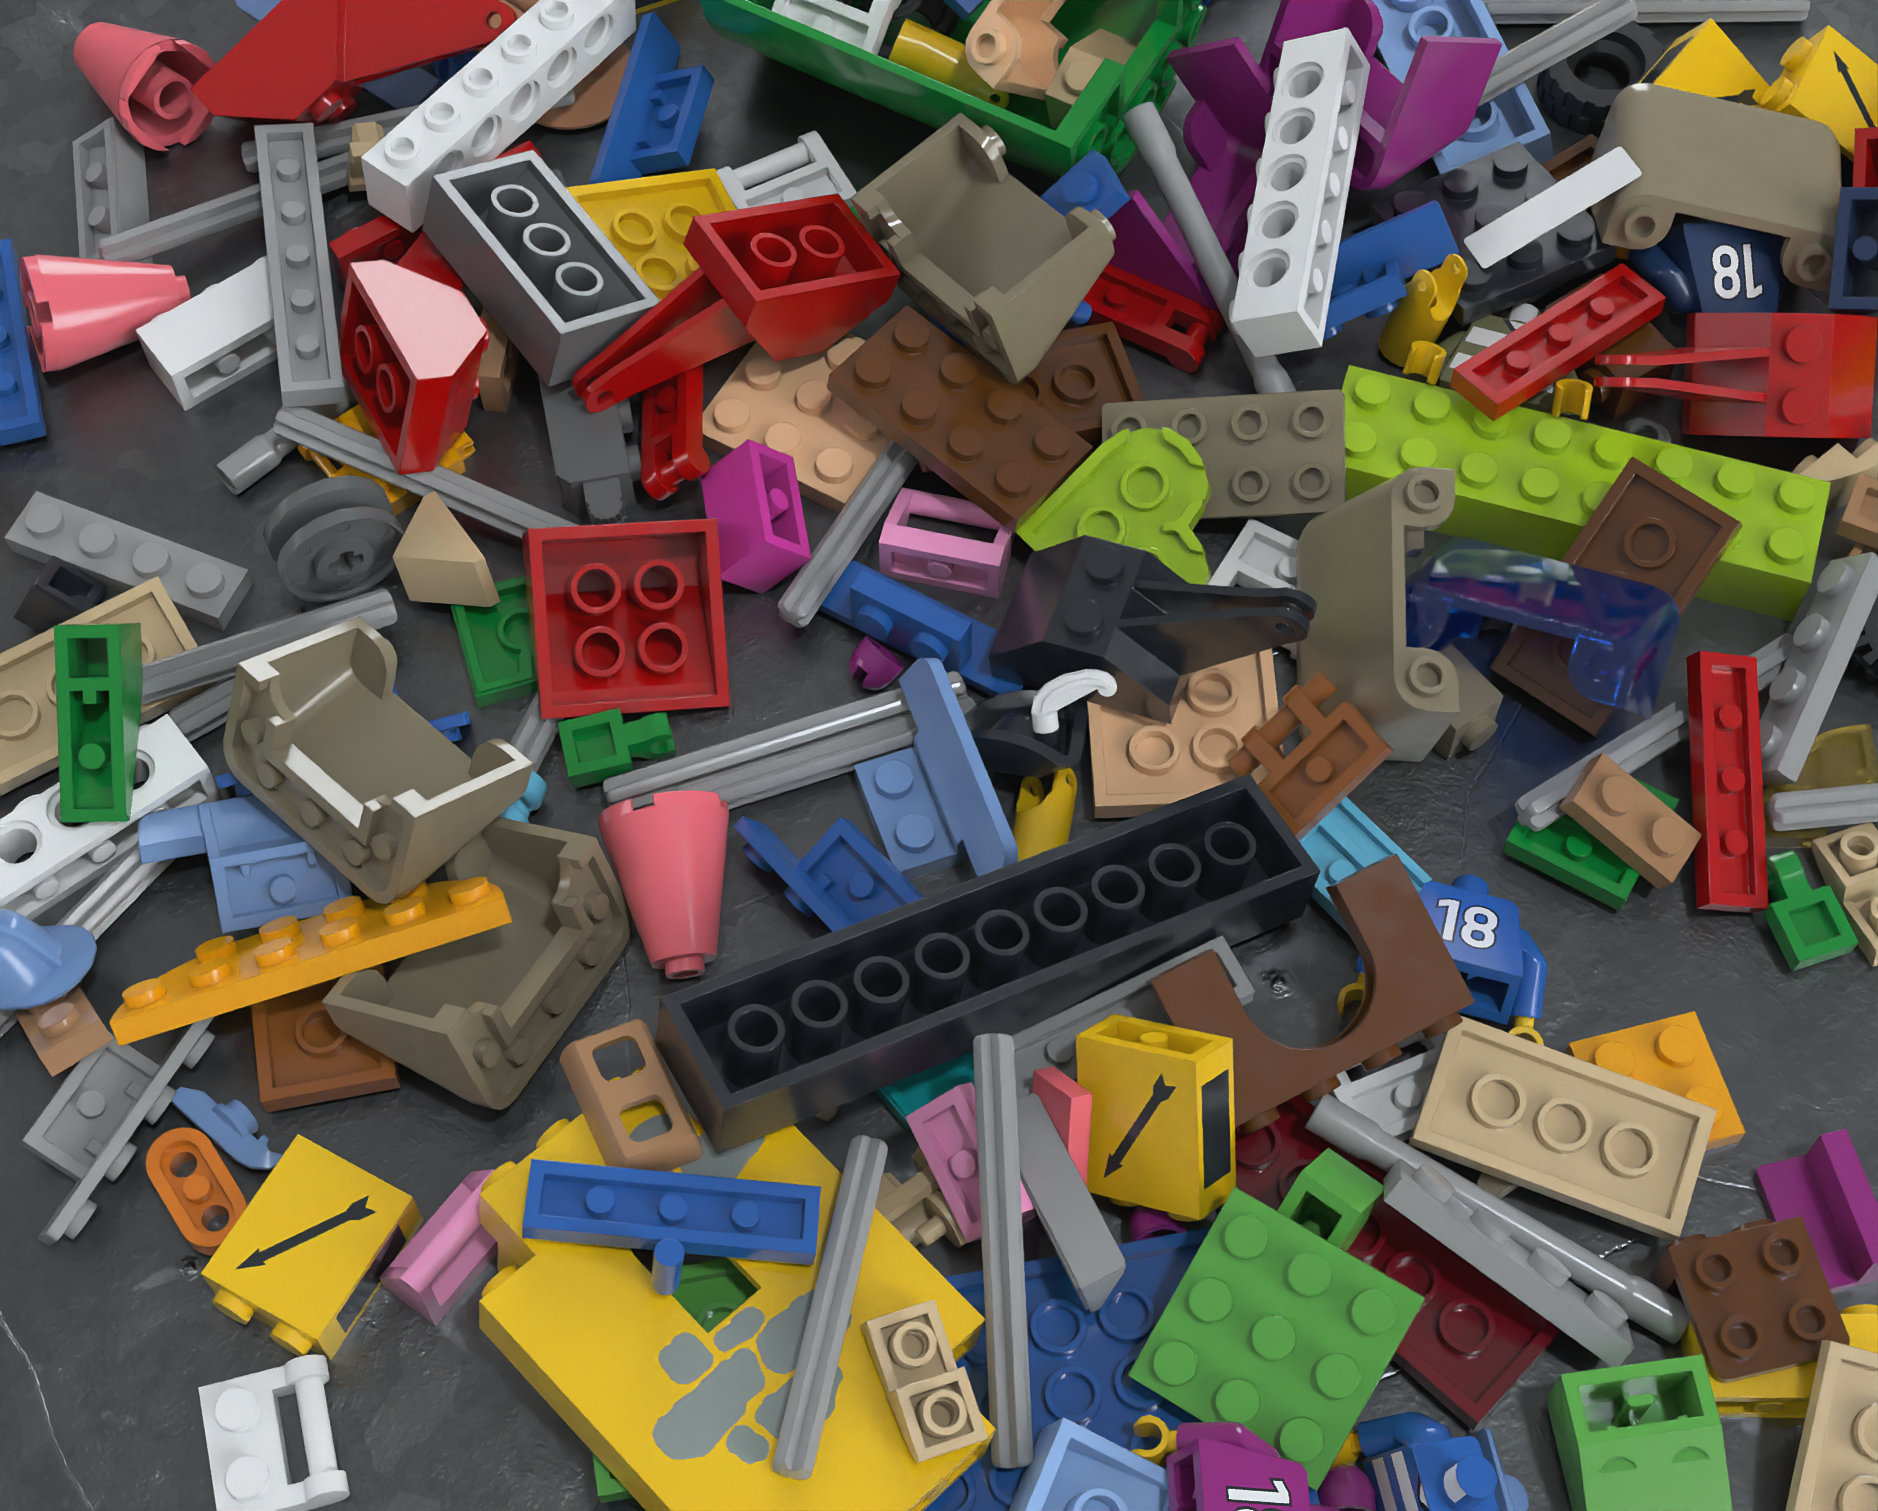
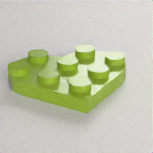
M1147 427L1132 432L1129 428L1121 430L1102 443L1016 533L1035 552L1083 535L1143 549L1186 582L1208 585L1212 575L1207 563L1205 550L1192 532L1204 514L1206 504L1212 495V488L1208 481L1205 464L1190 441L1170 428L1162 427V430Z

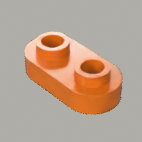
M187 1127L175 1128L159 1136L151 1145L146 1156V1171L151 1182L188 1243L196 1251L213 1256L249 1205L209 1138L199 1130ZM188 1161L197 1162L196 1169L191 1175L187 1177L176 1176L177 1169L183 1163ZM221 1214L229 1216V1221L223 1229L219 1231L208 1230V1224L215 1216Z

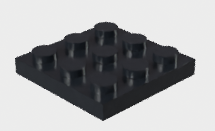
M1519 141L1370 204V222L1375 226L1430 201L1436 200L1439 202L1457 244L1458 255L1464 260L1468 272L1467 278L1460 290L1459 298L1451 313L1462 327L1615 261L1616 246L1602 243L1595 221L1583 210L1488 268L1481 267L1464 243V239L1558 183ZM1443 263L1429 268L1427 271L1431 273L1435 269L1441 268Z

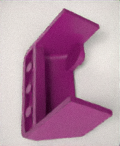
M1281 0L1259 64L1260 69L1273 88L1274 71L1280 64L1283 43L1288 40L1348 27L1370 64L1350 185L1355 189L1383 190L1467 132L1502 47V43L1496 38L1421 36L1404 83H1402L1373 56L1383 34V19L1377 5L1372 0Z
M1238 36L1173 50L1169 53L1166 60L1195 100V103L1186 115L1183 125L1184 144L1198 165L1189 182L1239 280L1238 259L1240 253L1244 251L1248 233L1247 211L1254 201L1257 185L1256 164L1258 159L1262 158L1266 138L1265 117L1268 112H1271L1275 90ZM1138 190L1127 191L1130 200L1108 219L1116 234V238L1112 241L1115 253L1108 264L1205 305L1221 316L1222 314L1171 211H1169L1161 223Z

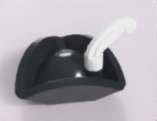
M1084 669L1063 674L1046 683L1039 691L1017 690L1004 692L989 697L975 705L964 717L985 769L1040 778L1078 764L1082 756L1088 716L1087 701L1081 697L1096 689L1103 696H1112L1117 691V683L1114 677L1101 670Z

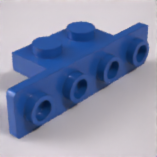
M655 12L643 14L592 170L590 184L641 178L643 174L689 166L715 79L704 64L675 70L680 54V45Z
M1430 201L1340 241L1323 340L1339 333L1344 328V322L1365 314L1366 318H1376L1392 311L1399 305L1398 299L1408 295L1405 283L1406 278L1415 275L1420 269L1427 270L1443 263L1449 254H1459L1457 244L1438 201Z
M853 559L818 609L916 659H939L946 672H959L965 683L991 696L1009 691L1025 690L1027 687L1025 684L992 676L988 656L999 632L998 630Z
M742 816L734 825V828L747 841L742 849L750 860L769 874L775 870L789 885L784 891L788 900L810 918L817 914L831 929L829 933L924 898L850 820L840 817L802 860L766 824Z

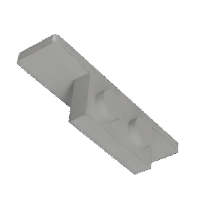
M214 1017L186 1025L159 1065L128 1044L119 1046L115 1036L110 1032L109 1034L113 1041L76 1063L19 1143L77 1181L38 1236V1240L50 1246L57 1242L62 1234L73 1240L82 1230L97 1207V1204L89 1200L88 1197L103 1176L113 1182L128 1164L137 1150V1147L128 1141L143 1119L153 1125L176 1094V1090L168 1086V1082L182 1063L192 1069L205 1053L215 1035L206 1030Z

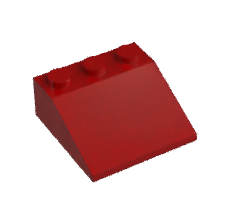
M717 518L528 528L522 533L526 597L541 719L587 716L620 708L622 714L730 706Z

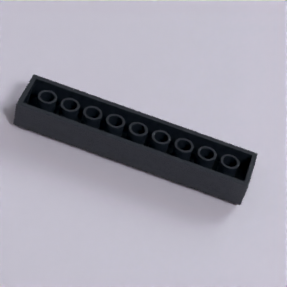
M1247 774L661 997L655 1043L717 1155L969 1053L973 1051L975 1036L991 1033L1013 1035L1033 1027L1056 1014L1223 935L1227 944L1231 946L1303 916L1321 871L1252 776Z

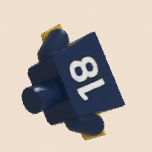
M1722 222L1687 223L1672 227L1661 241L1645 249H1628L1616 246L1615 258L1629 259L1648 280L1650 285L1666 297L1664 306L1669 311L1671 322L1676 327H1687V314L1776 313L1778 303L1789 282V279L1783 273L1780 263L1782 236Z

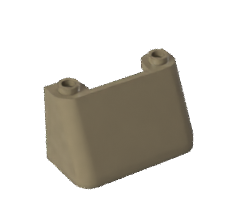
M1636 83L1618 93L1609 110L1591 162L1617 147H1622L1641 170L1642 175L1590 206L1602 243L1628 249L1652 247L1665 237L1677 212L1786 237L1780 254V263L1784 275L1790 282L1801 287L1830 292L1839 196L1842 184L1839 143L1827 125L1811 119L1651 83Z
M960 112L850 199L862 225L901 273L896 286L1002 377L1012 384H1017L1035 370L1113 257L1115 252L1112 241L1116 238V234L1107 218L1096 209L1088 212L1084 208L1076 206L1066 214V217L1056 211L1008 173L1002 158L1006 154V148L998 134L988 125L980 128Z
M1410 468L1310 520L1303 529L1297 544L1296 589L1307 593L1317 603L1315 616L1309 621L1310 629L1306 639L1297 642V684L1303 687L1319 671L1323 672L1338 688L1321 705L1324 713L1327 716L1330 715L1343 701L1351 703L1394 749L1385 760L1422 762L1460 713L1459 680L1456 668L1449 658L1435 650L1406 647L1405 557L1418 558L1424 549V531L1434 530L1443 525L1453 511L1455 502V469ZM1304 724L1298 727L1299 737L1303 741L1311 731Z
M358 616L238 663L223 738V751L231 772L240 783L369 898L377 903L387 904L416 889L520 799L527 789L534 763L510 743L503 739L495 738L477 746L472 759L392 692L396 678V652L387 639L383 638L380 633Z
M498 817L444 865L449 881L484 876L489 883L499 887L507 902L512 923L407 955L387 982L378 971L368 968L344 975L327 994L322 1004L335 1025L344 1033L470 1103L501 1110L508 1107L519 1096L621 955L629 941L632 929V915L624 894L596 837Z

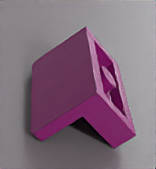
M1847 1129L1821 1134L1806 1155L1760 1165L1756 1169L1754 1179L1772 1223L1802 1216L1831 1292L1878 1281V1204Z

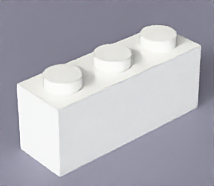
M267 255L259 258L249 267L224 281L209 286L201 294L176 308L157 315L149 323L136 329L149 365L184 411L278 358Z

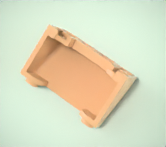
M991 0L971 28L966 39L965 53L967 62L993 89L1046 101L1044 93L1059 68V48L1062 49L1068 42V39L1050 21L1066 0Z

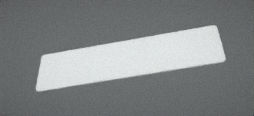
M1617 147L1466 237L1464 243L1481 267L1488 268L1639 178L1642 172L1622 147Z

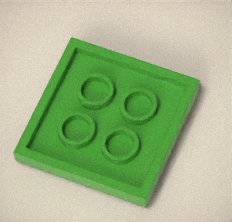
M1234 1187L1128 1376L1203 1422H1239L1277 1449L1280 1458L1300 1463L1307 1471L1308 1486L1317 1491L1426 1298L1239 1188Z

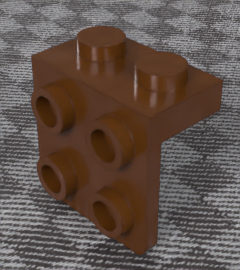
M1802 1216L1773 1223L1771 1219H1759L1740 1225L1730 1233L1708 1238L1704 1234H1695L1677 1239L1666 1246V1251L1650 1274L1654 1285L1674 1297L1682 1296L1709 1372L1720 1383L1735 1382L1818 1362L1822 1340L1834 1341L1848 1346L1850 1344L1849 1335Z

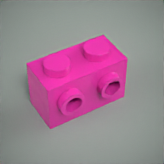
M747 439L713 465L706 474L701 476L707 519L717 518L722 580L763 594L811 560L793 457Z

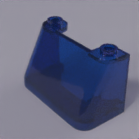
M1455 537L1443 542L1405 579L1406 647L1427 648L1440 652L1451 640L1460 637L1478 638L1484 616L1575 640L1569 660L1568 673L1576 690L1593 701L1616 707L1615 709L1651 719L1679 627L1680 614L1676 602L1667 592L1650 584L1467 537Z

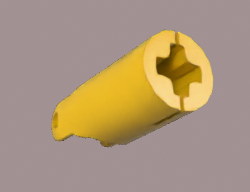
M906 18L889 56V61L1004 109L1009 104V92L993 89L969 65L965 53V44ZM997 94L1000 97V101H993L991 95Z
M1449 254L1441 268L1435 269L1431 273L1425 269L1418 270L1411 282L1406 284L1408 295L1398 299L1400 303L1392 310L1378 339L1379 349L1383 356L1391 363L1404 367L1412 342L1428 341L1435 344L1460 295V290L1468 275L1466 264L1459 255Z
M1070 767L1055 772L1052 791L1045 799L1043 785L1038 778L1028 776L1023 778L1011 831L1018 848V861L1069 842L1077 792V779ZM1030 786L1033 790V795L1030 792Z

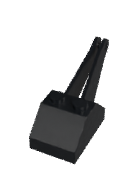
M1083 535L1030 554L988 659L992 676L1040 689L1046 683L1066 673L1084 669H1097L1107 672L1114 677L1117 683L1115 694L1106 697L1101 695L1098 689L1081 698L1091 703L1171 724L1190 673L1306 639L1310 629L1309 621L1315 616L1317 603L1307 593L1288 587L1244 588L1190 584L1146 550Z

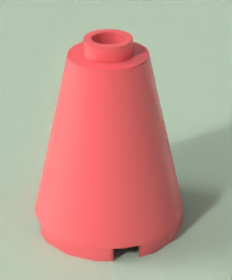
M97 22L87 26L77 37L73 49L75 64L127 133L140 144L157 151L168 150L165 148L166 146L178 142L185 146L195 141L211 124L214 115L190 90L216 64L204 49L187 40L106 22Z
M32 254V256L22 257L19 260L24 305L29 307L32 322L29 330L42 372H59L139 340L136 329L149 323L157 315L168 312L191 299L185 275L175 276L171 265Z
M686 790L652 794L654 804L633 811L632 799L618 802L604 809L598 816L599 831L650 965L654 969L665 970L666 978L685 979L705 973L704 964L717 958L729 822L727 800L724 799L720 802L719 794L710 791Z

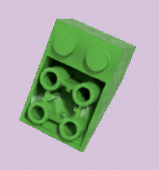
M1703 1354L1566 1373L1559 1376L1546 1397V1404L1572 1511H1733L1722 1425Z

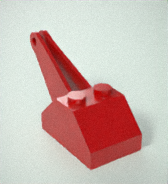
M281 0L190 90L214 116L270 124L313 123V126L326 125L328 122L330 124L341 122L357 106V102L353 98L364 88L365 83L487 47L518 20V17L509 5L499 0ZM499 14L502 19L501 24L498 28L492 29L490 20L494 15Z
M838 193L695 216L692 219L683 245L700 267L603 352L579 369L571 381V387L577 396L582 398V403L589 412L598 413L640 391L755 340L775 362L824 352L890 299L901 273ZM597 376L594 380L588 382L591 378Z
M424 231L397 265L386 260L350 263L338 331L342 374L398 475L434 471L467 426L472 400L476 399L479 393L478 370L482 353L487 351L489 345L487 324L483 317L476 314L466 295L462 292V278Z
M1814 313L1687 314L1686 347L1623 355H1595V364L1669 365L1685 363L1684 382L1659 378L1594 377V386L1616 387L1682 399L1681 434L1871 438L1878 317Z

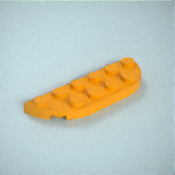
M484 876L426 884V881H424L410 893L387 904L377 903L372 899L362 901L360 896H348L324 907L323 914L301 921H298L296 916H285L263 925L259 929V934L238 941H234L233 936H221L201 944L195 949L196 958L158 978L144 980L127 988L122 993L124 1003L113 1014L109 1023L118 1045L122 1046L512 923V917L502 890L496 885L489 883Z

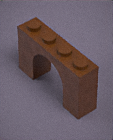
M1398 854L1386 856L1326 887L1361 955L1365 972V988L1360 1007L1350 1024L1332 1039L1315 1046L1293 1048L1280 1044L1262 1033L1245 1012L1213 949L1204 950L1145 981L1168 1025L1233 1038L1235 1127L1239 1126L1243 1135L1257 1131L1277 1120L1280 1114L1276 1106L1299 1094L1304 1103H1308L1341 1086L1337 1074L1361 1062L1364 1070L1369 1071L1393 1060L1402 1054L1398 1042L1422 1031L1427 1040L1456 1027L1463 1022L1458 1011L1475 1003Z

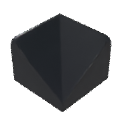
M52 555L30 587L13 618L37 632L43 633L53 628L54 625H59L95 607L106 591L107 586Z

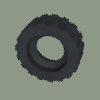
M1633 20L1538 73L1536 85H1539L1537 92L1539 101H1543L1545 105L1544 110L1549 116L1553 115L1558 120V124L1563 127H1570L1576 130V133L1585 136L1593 134L1600 137L1614 99L1625 88L1602 90L1586 85L1575 76L1574 70L1576 65L1580 62L1592 60L1614 64L1629 75V83L1626 86L1628 87L1639 83L1664 54L1665 48L1660 41L1657 42L1653 37L1654 33L1648 28L1644 29L1637 25V22Z

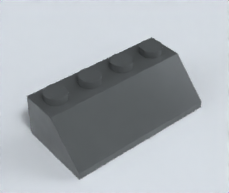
M534 150L432 176L422 230L548 387L572 380L579 369L603 352L660 302Z

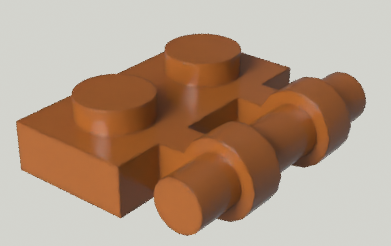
M1321 671L1303 687L1296 684L1282 698L1285 705L1261 728L1254 725L1241 738L1244 745L1227 761L1230 767L1241 777L1251 774L1260 764L1263 765L1269 774L1258 783V786L1298 840L1303 839L1394 751L1351 703L1343 701L1330 715L1327 716L1324 713L1321 705L1338 688ZM1304 724L1311 733L1285 756L1279 746L1300 725Z

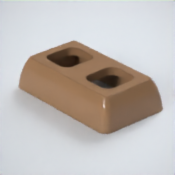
M635 1019L569 1043L563 1049L560 1055V1063L606 1166L668 1172L697 1161L702 1157L703 1148L700 1138L652 1034L643 1020ZM628 1040L633 1042L644 1062V1069L615 1081L605 1080L601 1076L593 1058L594 1052L621 1041ZM649 1100L660 1101L673 1127L671 1130L642 1142L631 1140L622 1123L620 1113L625 1109Z

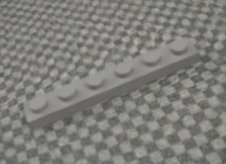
M313 123L254 126L282 405L285 408L345 403Z

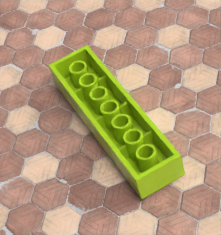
M1348 366L1341 390L1345 395L1347 501L1410 468L1455 469V502L1453 511L1443 525L1430 531L1560 563L1633 456L1740 521L1743 525L1695 598L1793 622L1812 582L1831 482L1561 416H1552L1549 413L1520 406L1492 421L1457 391L1360 367Z

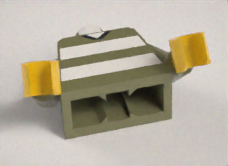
M1517 303L1509 307L1505 318L1493 315L1484 317L1473 322L1468 331H1457L1438 345L1428 341L1412 342L1402 373L1406 375L1417 373L1424 379H1427V383L1433 386L1436 385L1438 378H1440L1439 387L1454 390L1450 386L1455 367L1541 313L1533 305ZM1573 370L1518 406L1558 417L1560 413L1566 415L1577 414L1581 416L1580 419L1587 420L1593 386L1588 382L1579 380L1575 370Z

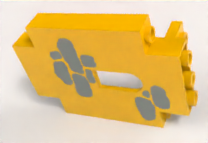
M641 1066L632 1074L642 1071L644 1067ZM615 1077L609 1081L621 1079V1077ZM649 1100L625 1109L620 1113V1118L629 1138L635 1142H642L670 1131L673 1127L663 1104L657 1100ZM583 1113L571 1122L564 1118L554 1123L539 1138L536 1150L517 1165L513 1161L502 1164L485 1180L481 1187L482 1192L479 1194V1222L498 1242L497 1270L499 1273L487 1283L481 1293L483 1298L479 1300V1328L646 1511H924L986 1453L996 1428L982 1414L981 1418L988 1439L919 1463L915 1462L906 1444L878 1376L861 1325L868 1320L935 1299L955 1362L957 1363L976 1345L986 1319L874 1208L812 1475L806 1480H796L774 1472L772 1464L843 1175L793 1124L717 1155L699 1121L697 1122L688 1113L700 1138L703 1155L697 1161L668 1172L821 1187L817 1248L814 1264L805 1265L727 1257L758 1291L709 1333L698 1324L671 1294L661 1295L653 1289L651 1273L634 1256L630 1248L522 1238L531 1159L606 1166Z

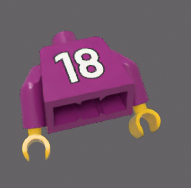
M1147 1415L1139 1418L1133 1425L1136 1436H1155L1161 1439L1160 1444L1154 1449L1144 1450L1139 1448L1131 1452L1160 1467H1164L1167 1464L1170 1511H1340L1336 1506L1310 1504L1308 1477L1304 1467L1298 1462L1280 1458L1277 1449L1239 1422L1180 1423L1177 1430H1169L1165 1422L1160 1418Z

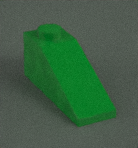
M141 623L54 625L61 822L129 821L131 817L143 691Z

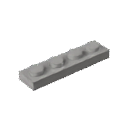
M38 491L33 494L5 536V540L12 552L47 564L52 555L105 584L108 588L121 593L158 576L180 615L222 631L225 630L254 583L248 569Z
M1873 552L1831 560L1817 580L1816 595L1805 619L1801 621L1794 632L1793 647L1782 672L1777 675L1770 686V699L1760 719L1763 786L1797 782L1878 595V556Z
M1223 935L1011 1036L1014 1041L1016 1100L1032 1094L1034 1070L1055 1066L1077 1082L1076 1035L1112 1014L1168 1025L1145 981L1204 950H1214L1242 1006L1253 1001L1256 991Z
M1400 1158L1385 1176L1383 1186L1384 1201L1611 1367L1620 1366L1633 1351L1634 1346L1629 1326L1626 1322L1628 1315L1621 1306L1601 1291L1594 1290L1588 1295L1568 1280L1571 1276L1570 1272L1550 1253L1540 1248H1536L1531 1253L1510 1238L1513 1234L1511 1228L1489 1209L1479 1206L1474 1212L1452 1196L1455 1193L1452 1184L1436 1170L1424 1164L1415 1169Z

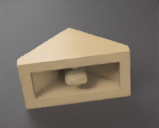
M433 491L425 495L392 556L409 600L491 607L501 602L483 554L438 494Z

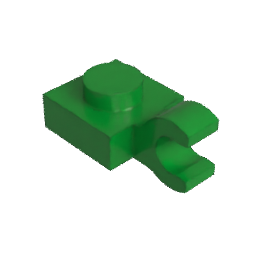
M620 708L558 722L568 777L573 789L603 782L606 778L634 770L632 757L657 760L677 753L666 713L651 714L639 720L624 723Z
M1793 850L1768 857V897L1776 902L1771 903L1763 914L1791 971L1851 953L1859 941L1831 886L1827 885L1812 890L1805 877L1801 862Z

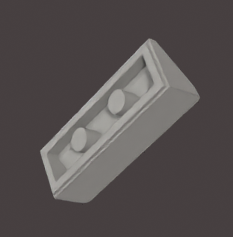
M114 116L72 142L79 258L101 259L97 247L99 240L150 222L144 145L134 140ZM153 256L136 262L153 264Z
M1028 1094L1016 1100L1020 1180L1085 1310L1089 1309L1093 1313L1102 1307L1124 1273L1126 1267L1125 1259L1042 1101L1037 1094Z

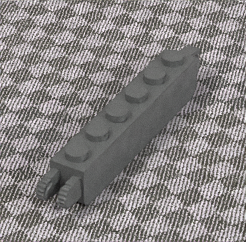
M551 170L553 174L566 188L567 185L565 183L561 170ZM538 374L563 509L575 516L588 514L590 525L627 523L625 508L636 506L632 482L642 481L638 445L625 446L623 433L634 432L629 399L626 398L602 412L592 413L586 409L582 403V398L577 396L572 389V380L548 387ZM597 376L591 378L588 382H591V381L594 380Z

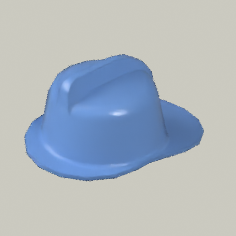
M9 909L0 910V1010L28 1009L46 1005L69 992L81 982L93 965L97 952L94 936L80 926H40L16 911Z

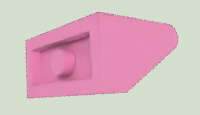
M902 487L884 522L880 536V573L890 578L999 599L1016 532L1012 533L972 501ZM911 513L998 530L994 543H987L906 526Z
M972 1082L954 1087L905 1117L967 1243L982 1239L975 1088ZM1020 1180L1023 1224L1034 1218L1036 1213Z
M493 1169L470 1172L379 1277L385 1288L435 1326H437L498 1254V1242L479 1222V1194L482 1192L481 1187L485 1180L495 1171Z

